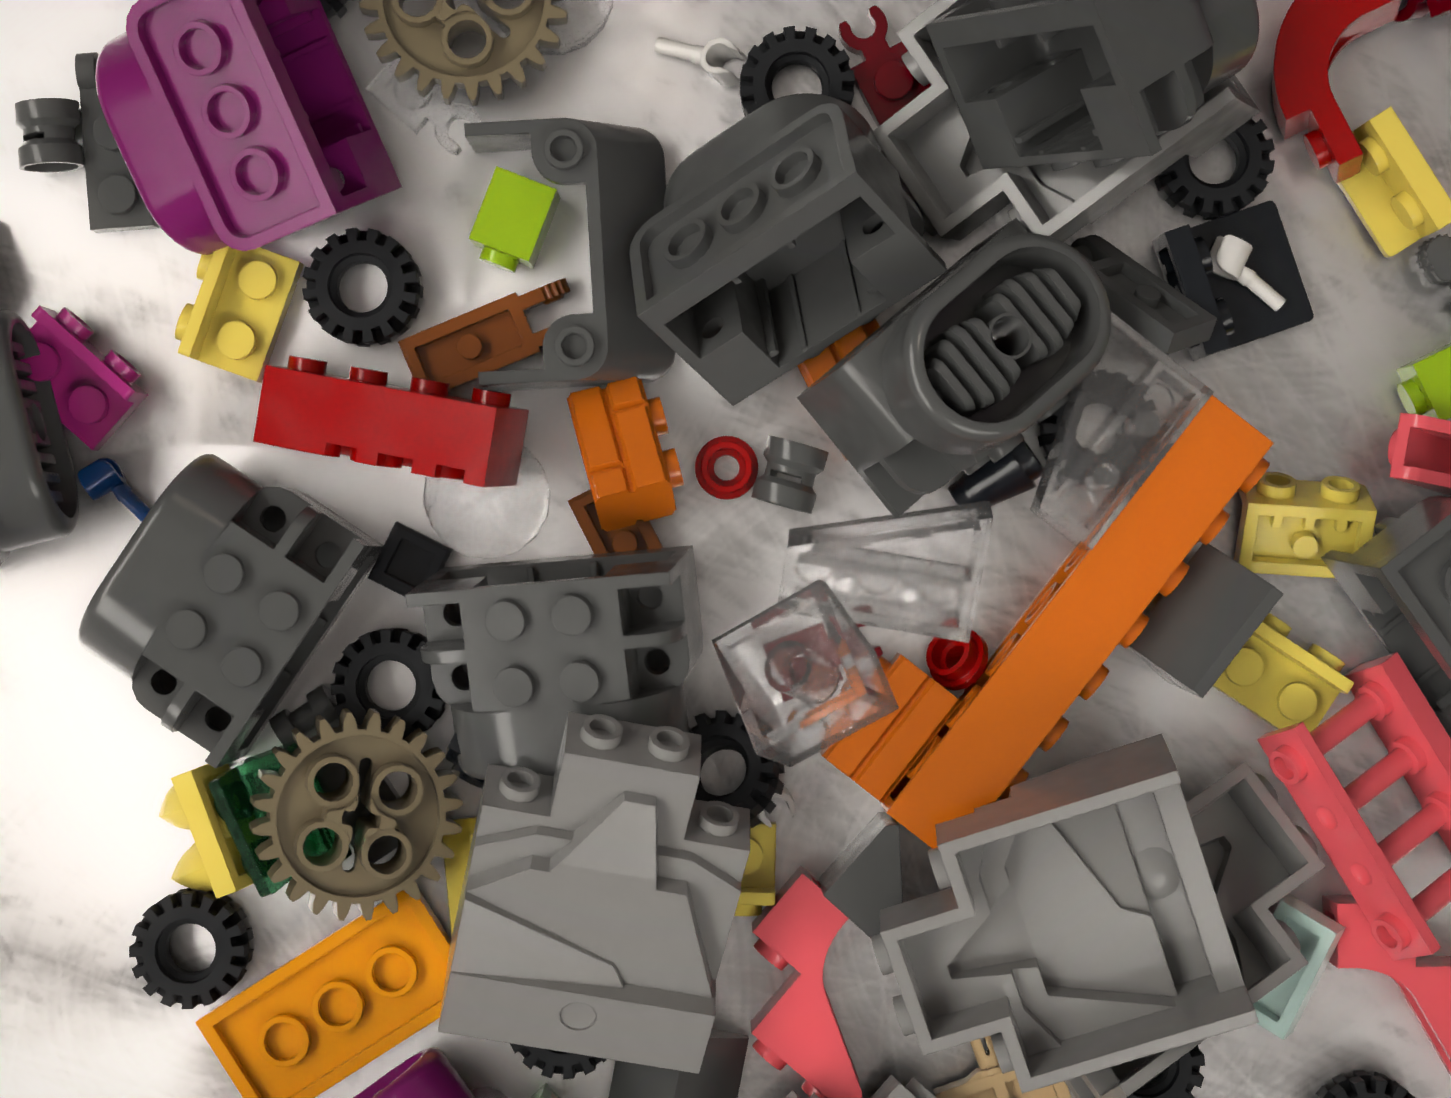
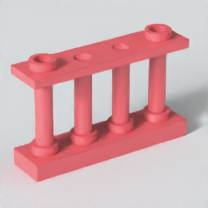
M1395 652L1359 664L1344 675L1355 683L1351 688L1355 699L1311 732L1308 731L1303 722L1265 733L1257 739L1269 758L1272 772L1285 784L1370 923L1375 940L1387 951L1392 961L1433 955L1441 946L1426 922L1451 902V868L1412 899L1392 868L1394 864L1436 831L1451 853V738L1399 653ZM1370 721L1388 750V755L1343 788L1324 755ZM1404 776L1420 802L1422 809L1377 843L1358 810Z

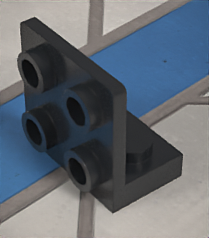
M1267 201L1191 228L1187 224L1164 232L1152 241L1165 282L1217 318L1210 340L1188 347L1192 361L1307 323L1313 319L1314 314L1277 206L1273 201ZM1233 235L1252 245L1253 249L1245 266L1255 271L1259 277L1286 299L1280 309L1274 311L1250 289L1241 285L1238 281L1213 273L1210 251L1218 236Z

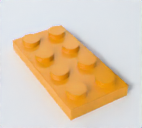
M404 890L397 893L398 912L394 914L386 907L383 901L374 906L371 920L366 921L361 914L195 1022L243 1098H315L440 1018L451 939L422 893L419 900L412 898Z

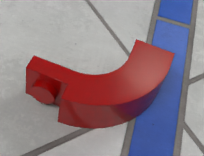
M1294 0L1281 25L1276 41L1272 75V99L1278 127L1284 140L1308 129L1309 132L1303 135V141L1313 164L1318 170L1327 167L1336 184L1360 173L1363 152L1333 96L1328 78L1329 69L1337 55L1349 43L1396 20L1401 0Z

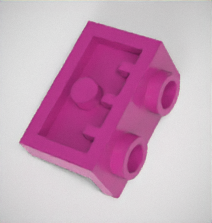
M39 305L31 314L37 322L30 328V331L37 342L40 355L21 359L20 361L30 364L32 374L27 376L29 379L39 382L51 381L61 423L91 450L99 451L148 396L135 383L141 376V373L116 351L111 349L106 356L88 341V338L94 331L68 308L63 307L57 313L54 310Z

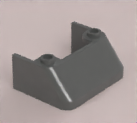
M571 118L464 123L465 137L475 153L531 150L533 162L545 179L558 185L586 184L593 313L566 315L551 324L543 339L544 368L478 372L479 386L492 391L601 386L634 376L641 379L642 383H649L666 375L674 363L676 352L637 317L629 255L630 244L640 227L652 216L664 209V195L666 191L665 158L663 148L658 139L647 130L637 127Z

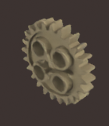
M362 0L359 2V8L363 15L379 17V19L364 28L368 40L378 41L387 39L376 52L380 62L384 64L400 58L394 72L397 81L403 83L416 73L419 75L417 80L419 95L425 97L435 84L441 85L442 97L447 105H451L458 89H466L471 105L477 106L480 98V88L489 86L498 101L503 100L504 89L502 81L508 78L522 89L526 88L527 82L522 68L528 64L544 72L547 68L546 61L539 48L541 46L549 49L560 48V38L549 29V25L559 26L568 23L567 11L552 5V3L562 0H525L520 6L512 9L502 8L496 5L493 0H476L478 7L483 13L510 30L509 36L505 38L500 37L490 29L485 20L470 6L462 4L455 10L453 0H436L433 9L426 15L419 17L410 16L402 10L405 0ZM464 32H477L486 39V45L482 52L472 58H461L451 50L455 38Z
M343 708L340 714L339 727L332 728L319 714L315 716L317 735L309 738L298 728H293L291 732L297 748L292 753L277 746L272 748L274 756L281 764L278 772L259 769L257 773L259 778L271 788L269 793L250 795L251 804L257 809L265 811L266 816L249 822V829L253 834L269 836V839L254 849L259 860L279 858L267 872L270 880L273 883H277L292 877L285 892L287 897L294 902L309 891L308 907L313 914L318 915L329 900L332 901L334 914L340 921L345 920L351 904H357L366 921L371 920L374 912V902L382 900L386 907L394 914L398 912L396 894L404 890L416 900L421 898L420 889L415 881L421 875L430 880L439 881L441 877L431 864L435 856L453 858L455 855L442 842L443 835H453L462 832V827L456 821L446 817V812L463 806V800L457 795L444 793L443 790L451 786L458 778L451 769L435 771L436 767L446 756L439 747H434L420 753L428 737L420 728L414 730L403 739L405 720L400 716L395 715L386 727L382 729L380 714L375 709L369 708L362 725H357L352 712L348 708ZM363 758H370L371 765L365 776L360 796L361 802L370 811L369 817H358L354 831V864L350 870H343L342 864L348 853L353 833L352 826L343 817L344 811H355L357 807L360 786L358 774L360 761ZM329 763L344 765L345 779L337 790L329 793L315 790L314 779L321 767ZM400 771L407 773L409 785L406 792L400 798L394 801L380 799L379 787L381 781L387 775ZM317 828L334 830L335 840L328 852L320 856H310L303 852V843L311 831ZM382 836L396 837L398 848L391 860L382 864H374L368 861L369 848L376 839Z

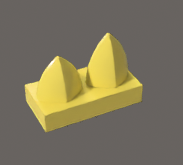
M206 764L172 777L173 786L169 789L162 802L159 817L178 828L190 830L195 843L182 855L171 879L194 890L214 892L217 899L268 877L267 872L269 870L265 860H259L254 849L259 846L256 835L249 829L250 819L229 764L216 769Z

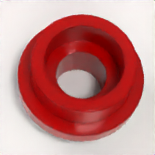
M721 436L707 442L697 455L695 462L696 478L704 491L715 498L724 500L738 498L747 493L756 481L758 475L756 454L745 441L737 437ZM731 456L736 459L739 464V472L735 478L722 480L715 474L714 465L720 457Z
M948 628L939 632L930 642L926 652V662L932 678L948 690L957 691L971 686L980 678L988 662V647L985 640L975 631L968 628Z

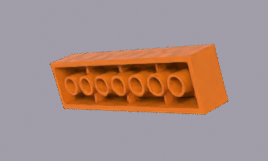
M1212 394L1186 403L1156 442L1153 454L1148 455L1144 461L1146 464L1139 472H1134L1130 475L988 658L986 668L980 678L971 686L965 688L958 697L962 701L884 803L880 802L888 815L932 849L938 847L936 824L974 813L975 808L996 802L997 799H1006L1009 796L1011 786L1026 781L1029 773L1022 767L1038 747L1047 752L1061 737L1069 724V721L1063 717V714L1077 696L1087 700L1099 688L1109 673V669L1103 663L1115 647L1120 644L1126 649L1141 634L1150 619L1143 611L1158 593L1167 597L1182 581L1190 568L1183 560L1194 545L1199 541L1207 545L1226 524L1230 514L1223 510V508L1232 496L1239 490L1245 494L1248 493L1267 471L1270 462L1263 457L1274 442Z

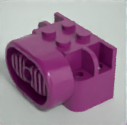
M138 0L132 5L126 17V32L109 40L99 53L95 74L96 89L106 122L149 213L167 236L188 251L209 255L213 254V251L227 246L240 251L257 249L402 188L320 0ZM339 171H341V173H342L343 176H344V180H345L344 183H343V180H342V178H341V175H340Z

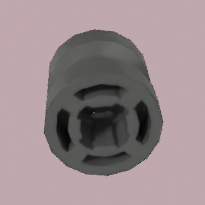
M36 98L22 100L14 104L15 125L23 132V143L17 150L20 170L53 173L73 171L84 167L83 147L75 139V128L81 122L78 101L67 98Z
M768 435L763 453L767 460L766 469L762 476L756 478L751 497L812 514L817 496L812 488L815 476L824 471L829 452ZM777 473L802 479L801 483L776 477Z

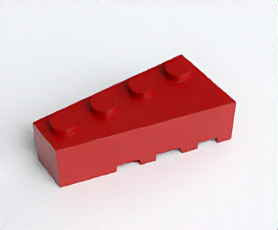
M290 355L287 367L265 365L253 442L323 456L340 457V454L347 455L354 462L391 468L407 466L412 467L411 473L434 478L463 480L464 484L479 487L517 486L529 410L511 407L512 394L473 388L472 398L465 399L448 396L450 383L411 377L410 389L387 385L388 372L350 366L349 376L346 378L326 374L328 363L326 361Z

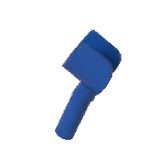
M100 458L78 471L77 476L80 483L93 500L96 501L106 494L113 492L118 501L129 509L141 522L150 511V508L131 491L132 488L126 483L125 475L115 460Z

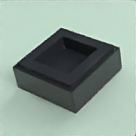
M396 521L368 579L405 597L406 593L440 569L447 567L455 550Z

